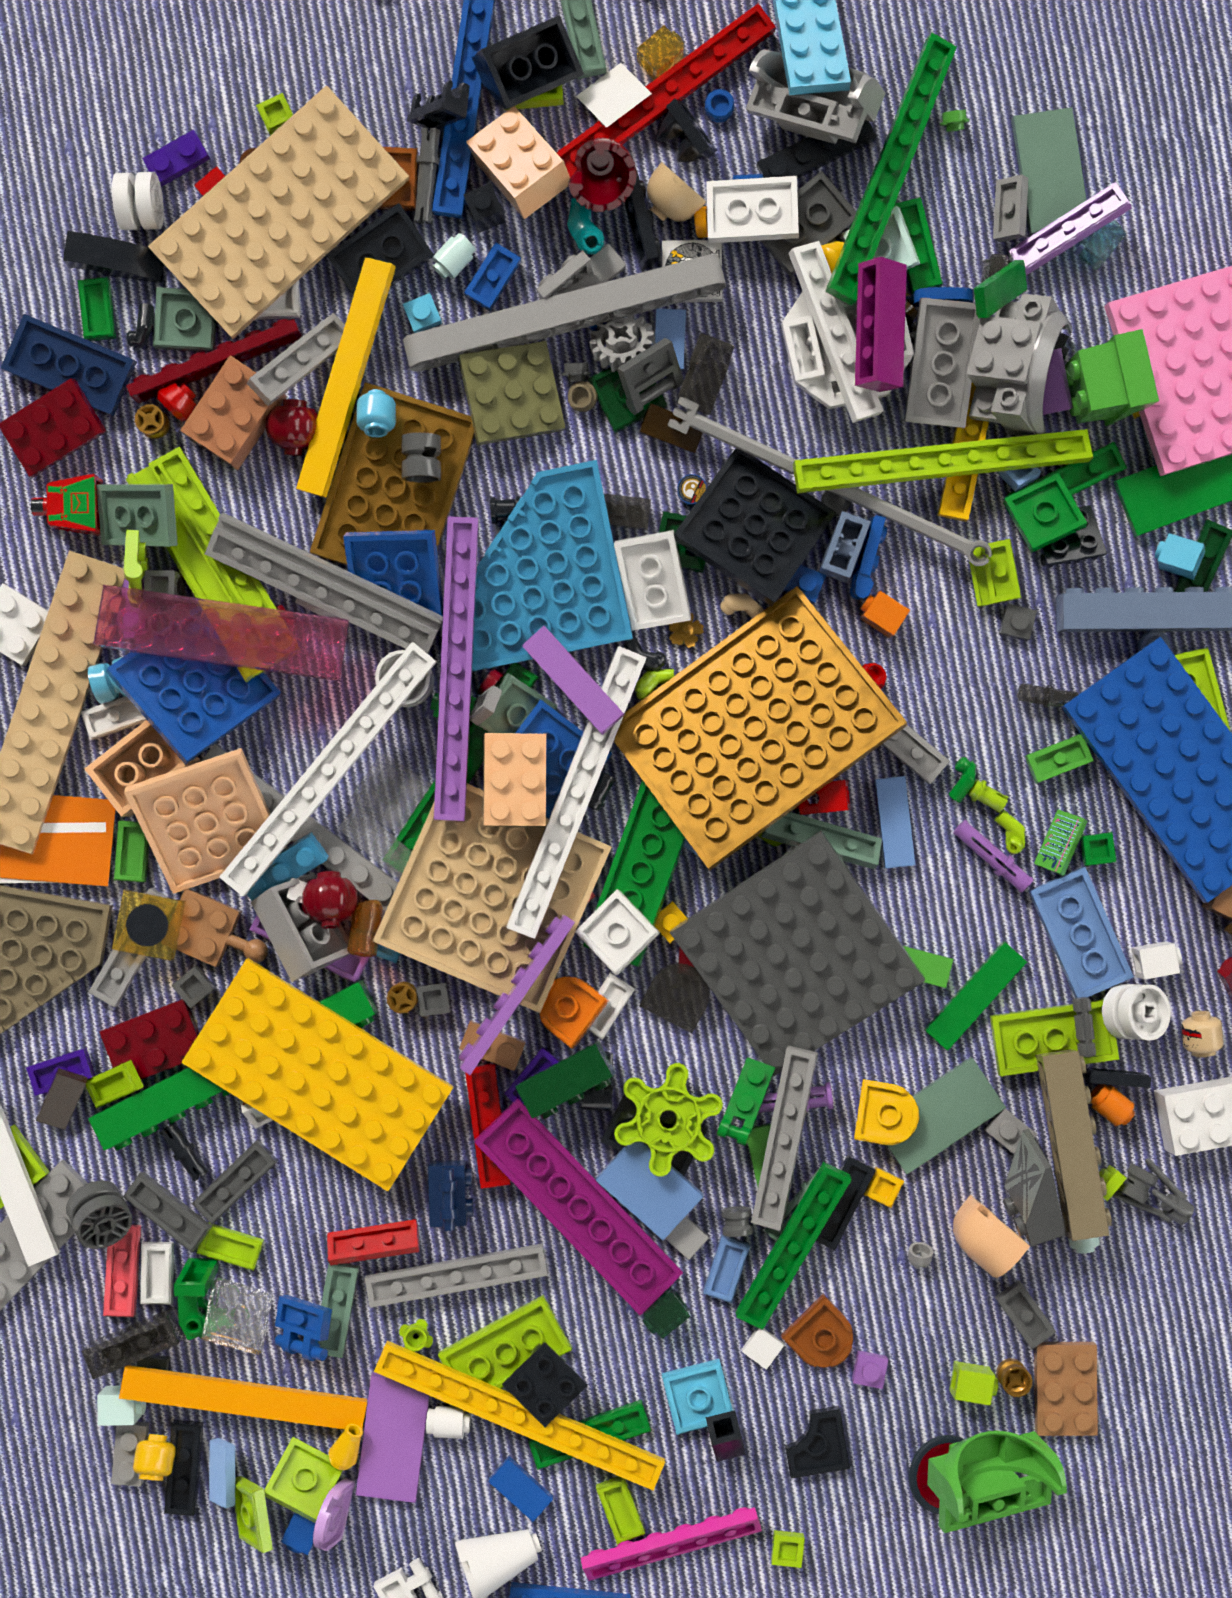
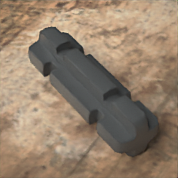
M1078 997L1073 999V1011L1077 1014L1074 1015L1076 1039L1080 1042L1077 1044L1079 1056L1092 1057L1096 1055V1046L1092 1042V1039H1095L1093 1018L1089 1014V1011L1092 1010L1091 1000L1087 997Z

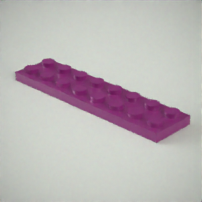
M518 1098L474 1140L477 1146L640 1316L683 1274V1271L555 1136L536 1117L531 1118L526 1106Z

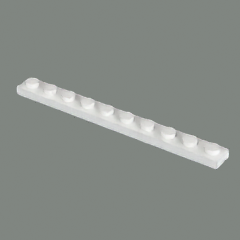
M414 642L407 647L219 878L242 897L250 891L437 663L435 659Z
M618 646L601 689L625 713L647 657ZM622 718L603 735L588 720L506 928L535 939Z

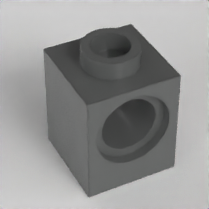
M145 570L144 601L153 606H184L185 579L183 575L175 570Z

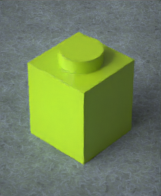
M954 1361L949 1391L955 1400L991 1406L992 1396L997 1395L998 1378L995 1377L989 1366Z

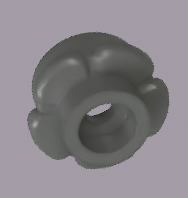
M564 363V373H562V376H568V382L586 381L585 375L591 374V372H588V363Z

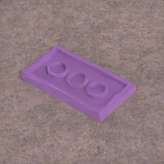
M372 1372L356 1495L415 1503L430 1396L375 1372Z

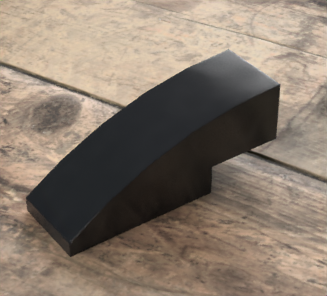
M67 231L63 261L70 268L99 271L105 276L162 283L164 264L149 247L103 236Z

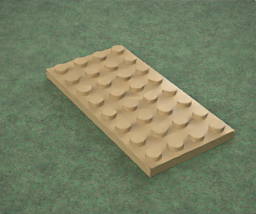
M326 85L148 247L224 331L234 339L409 180V175Z

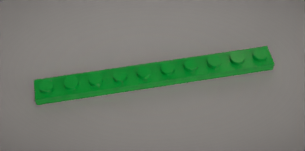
M933 32L926 38L825 290L826 293L851 306L856 302L858 295V263L874 258L957 46Z

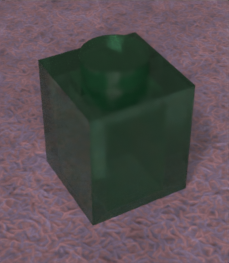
M670 1286L643 1313L645 1318L642 1321L652 1334L657 1332L663 1339L691 1317L690 1308L675 1289Z

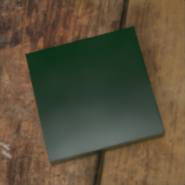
M611 367L587 379L588 383L592 384L597 391V401L614 434L643 420L649 403L664 409L667 408L663 395H660L644 405L642 411L636 415L632 414L626 405L627 398L618 371L612 372ZM655 382L654 384L650 385L646 389L639 392V394L643 393L644 391H646L647 389H649L657 383Z

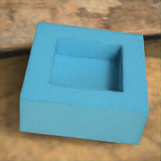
M430 293L403 303L414 333L442 324Z

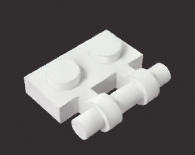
M420 1558L413 1560L409 1564L414 1573L412 1576L407 1578L401 1567L375 1581L373 1586L379 1598H417L413 1589L419 1586L422 1588L426 1598H444L441 1591L436 1590L431 1581L432 1574L428 1567H424Z

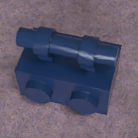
M467 1160L431 1161L428 1165L430 1227H443L444 1231H454L456 1226H466L469 1220L468 1217H473V1198L468 1199V1187L473 1185L472 1168H467Z

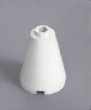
M528 1529L462 1539L455 1542L472 1598H486L536 1562L538 1560L537 1553L542 1551L536 1533L530 1535Z

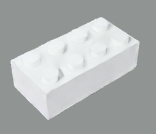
M1232 1077L1154 1090L1164 1150L1178 1156L1232 1146Z

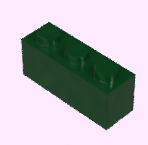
M597 1041L520 1082L515 1087L531 1118L533 1119L540 1115L543 1120L557 1113L558 1109L556 1106L565 1101L570 1106L585 1098L584 1091L594 1087L595 1091H599L612 1083L610 1078L616 1072L602 1045Z

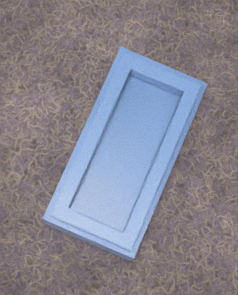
M216 1438L210 1440L209 1501L221 1507L229 1508L235 1506V1445Z

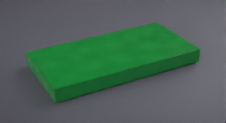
M1232 454L1164 476H1160L1156 465L1114 481L1113 483L1134 538L1231 502Z

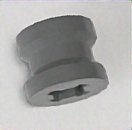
M733 1206L721 1210L722 1217L725 1219V1226L723 1227L724 1236L742 1237L753 1233L752 1225L749 1224V1217L751 1216L750 1207Z

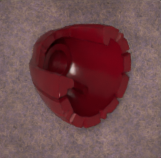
M595 138L581 145L575 156L577 170L568 181L572 196L576 198V201L581 206H585L586 209L591 208L595 212H604L606 209L610 211L617 208L630 196L636 183V167L631 154L622 144L608 138Z

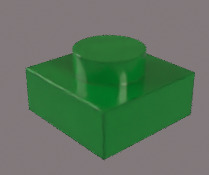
M1112 832L1081 836L1080 842L1084 866L1116 862Z

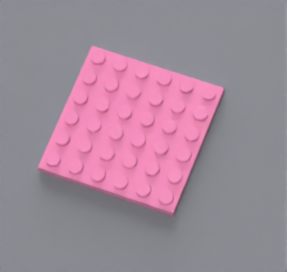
M1232 266L1108 302L1104 308L1113 335L1143 329L1159 402L1139 411L1160 476L1231 455Z

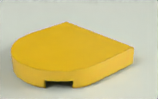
M863 1079L854 1140L881 1145H897L909 1139L915 1132L919 1122V1109L913 1096L901 1086Z

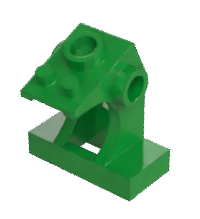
M188 1258L174 1283V1296H178L179 1325L187 1340L197 1337L204 1339L213 1335L217 1330L220 1333L226 1332V1327L230 1325L235 1314V1309L214 1308L204 1298L218 1272L217 1259ZM199 1307H202L205 1312L201 1313Z

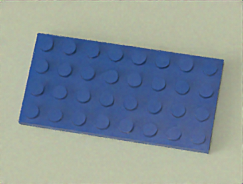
M1159 637L1061 706V708L1203 903H1208L1232 885V733L1163 639Z

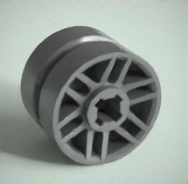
M100 1180L83 1185L71 1195L66 1205V1214L79 1242L90 1249H101L115 1244L127 1234L132 1225V1214L119 1188L109 1181Z

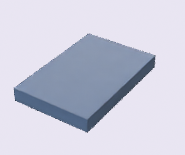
M634 1142L631 1145L625 1146L596 1177V1181L658 1237L664 1240L699 1203L704 1194L672 1165L667 1175H653L649 1169V1160L651 1158L649 1146L644 1142Z

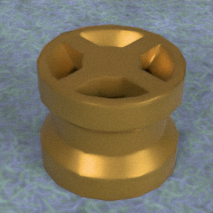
M147 404L137 410L135 424L145 436L151 439H159L168 433L170 429L169 418L159 407Z
M405 981L391 987L386 997L390 1009L400 1014L412 1010L418 1003L416 987L412 983Z

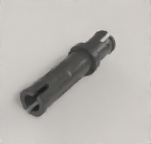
M422 128L420 155L416 159V163L419 164L414 222L424 224V221H426V224H433L432 209L436 170L440 162V158H438L440 130L430 128V131H428V128Z

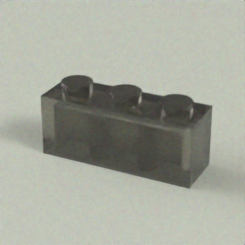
M173 1307L98 1338L81 1352L94 1380L178 1345L185 1337V1334L179 1325L176 1307Z

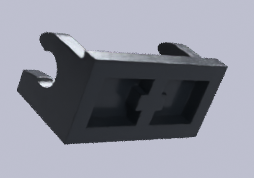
M452 80L447 81L443 86V93L437 96H428L426 105L420 106L421 94H416L412 99L411 113L408 115L407 121L422 128H428L430 131V128L439 129L465 119L470 85L463 82L459 84V87L452 89Z

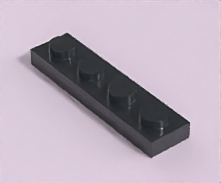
M865 120L856 143L838 138L836 144L807 137L758 161L756 167L759 173L763 174V178L797 176L798 179L875 141L877 136L870 122Z

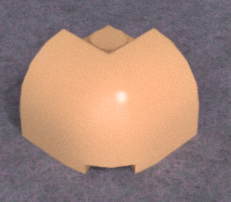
M972 1195L967 1198L954 1217L953 1233L956 1242L970 1259L992 1277L998 1278L1007 1273L1030 1247L1024 1239L999 1220L994 1213Z

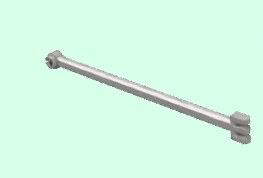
M683 397L679 398L677 403L688 408L687 412L675 408L673 415L683 419V421L680 423L677 420L670 419L668 426L684 434H687L689 428L692 427L794 475L793 462L796 459L696 413L699 404ZM857 487L827 490L967 555L969 561L975 566L986 565L989 562L986 555L988 557L992 556L991 547L987 542L983 540L972 542ZM977 547H982L985 549L986 555L976 556L973 551Z

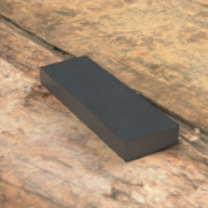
M258 1139L191 1204L213 1225L279 1160Z
M141 1172L123 1196V1198L190 1252L196 1251L213 1227L145 1172Z

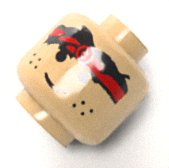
M1209 1011L1192 1012V1017H1188L1182 1022L1183 1047L1195 1057H1211L1216 1055V1051L1223 1047L1221 1020L1210 1016Z

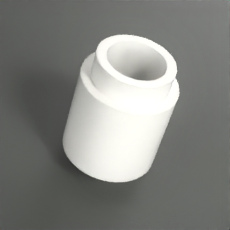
M436 1406L435 1409H428L426 1434H433L434 1438L463 1439L464 1433L470 1432L471 1414H466L465 1410L451 1406Z

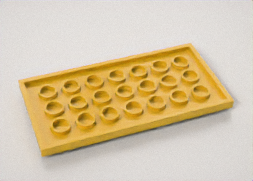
M249 958L241 966L181 1062L386 1191H389L454 1087Z

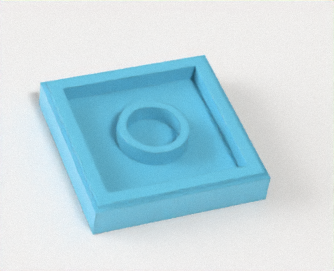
M720 1359L662 1373L677 1435L708 1427L706 1417L733 1411Z

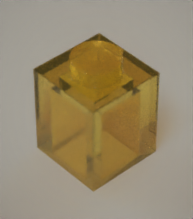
M663 25L637 48V62L655 80L683 59V40L675 31L670 32Z

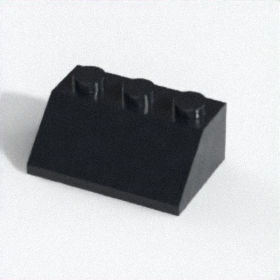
M560 15L485 47L471 57L483 86L505 110L584 75Z

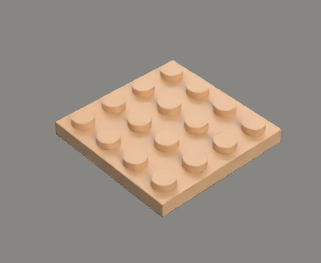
M242 748L127 786L124 791L173 894L218 879L271 815Z

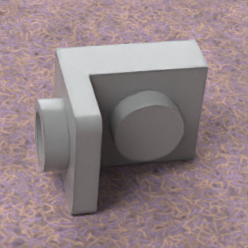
M1006 1108L996 1114L984 1129L1013 1154L1016 1152L1023 1130L1029 1129L1034 1138L1037 1133Z

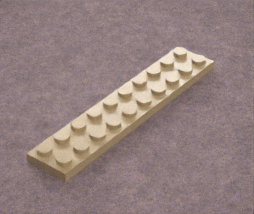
M70 550L68 552L0 751L1 845L34 854L90 688L88 667L99 662L123 591V582L126 579L124 568Z

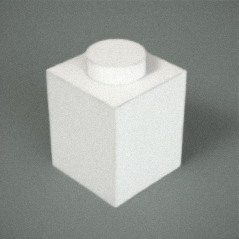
M1160 942L1131 948L1137 978L1145 980L1180 973L1179 965H1182V956L1179 948L1175 947V943Z

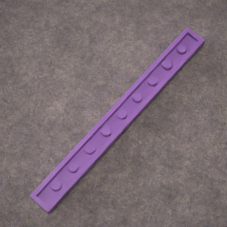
M448 516L434 820L465 821L479 529V519L474 517Z

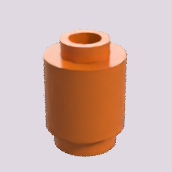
M1098 1084L1090 1093L1092 1108L1112 1125L1119 1126L1122 1124L1124 1126L1134 1117V1103L1112 1085Z

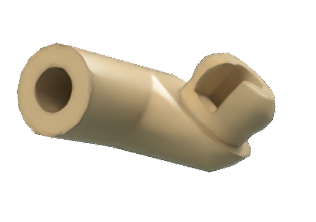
M728 594L720 604L722 612L726 615H732L735 611H745L753 619L764 611L748 594Z

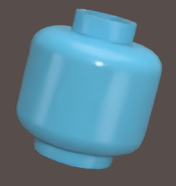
M378 389L370 390L357 400V426L370 437L386 436L395 427L396 403L394 399Z

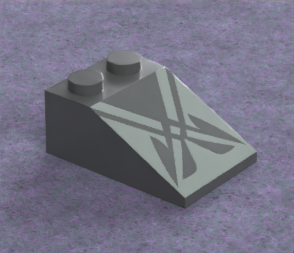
M1023 1130L1004 1185L1007 1198L1003 1199V1203L1009 1217L1013 1215L1015 1217L1014 1224L1019 1236L1025 1235L1032 1247L1065 1236L1066 1234L1052 1167L1030 1130Z

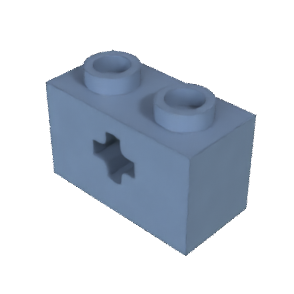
M842 511L837 518L818 572L846 583L851 577L871 521Z

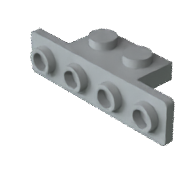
M609 244L603 246L598 253L590 258L584 251H581L577 256L571 255L563 262L560 270L554 275L548 274L540 281L539 287L536 289L539 300L611 281L626 268V264Z

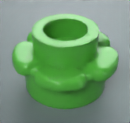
M966 110L948 111L942 113L943 122L940 123V126H946V132L964 130V124L968 123L970 119L967 118Z

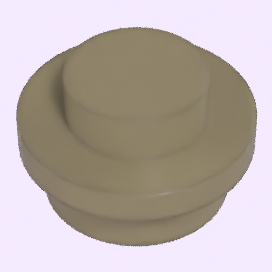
M577 382L568 391V402L574 410L587 412L597 402V391L588 382Z

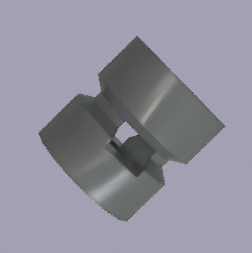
M432 433L404 434L402 436V454L406 456V459L402 461V479L418 483L440 481L441 462L437 460V456L441 455V436Z

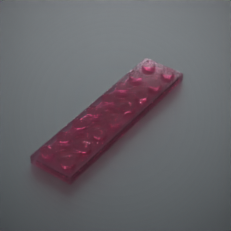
M103 584L93 644L95 647L341 681L349 620Z

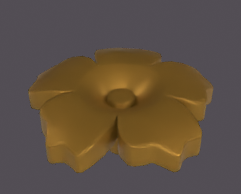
M691 613L690 621L669 624V631L674 632L669 637L672 644L681 646L684 641L687 648L695 646V643L698 641L696 635L703 634L704 626L698 620L693 622V613Z

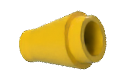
M348 1424L344 1432L329 1449V1461L334 1468L348 1470L356 1464L360 1440L363 1434V1430L359 1425Z

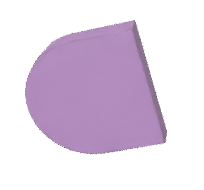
M344 1478L327 1494L314 1528V1547L328 1551L342 1540L355 1486L354 1480Z

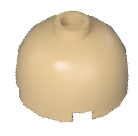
M662 162L649 179L647 194L653 204L650 210L662 221H665L668 217L676 222H684L692 218L695 212L706 203L699 194Z

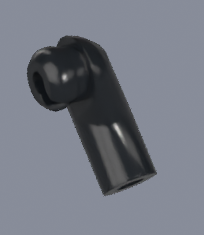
M142 303L139 305L136 331L130 330L127 333V344L130 347L137 346L138 348H143L147 345L154 318V307L151 304Z
M637 638L623 645L625 649L647 657L642 670L658 671L666 664V657L662 652L652 653L643 651Z

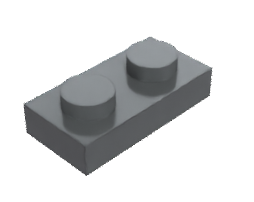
M1019 1280L995 1297L1031 1349H1034L1056 1333L1053 1326Z

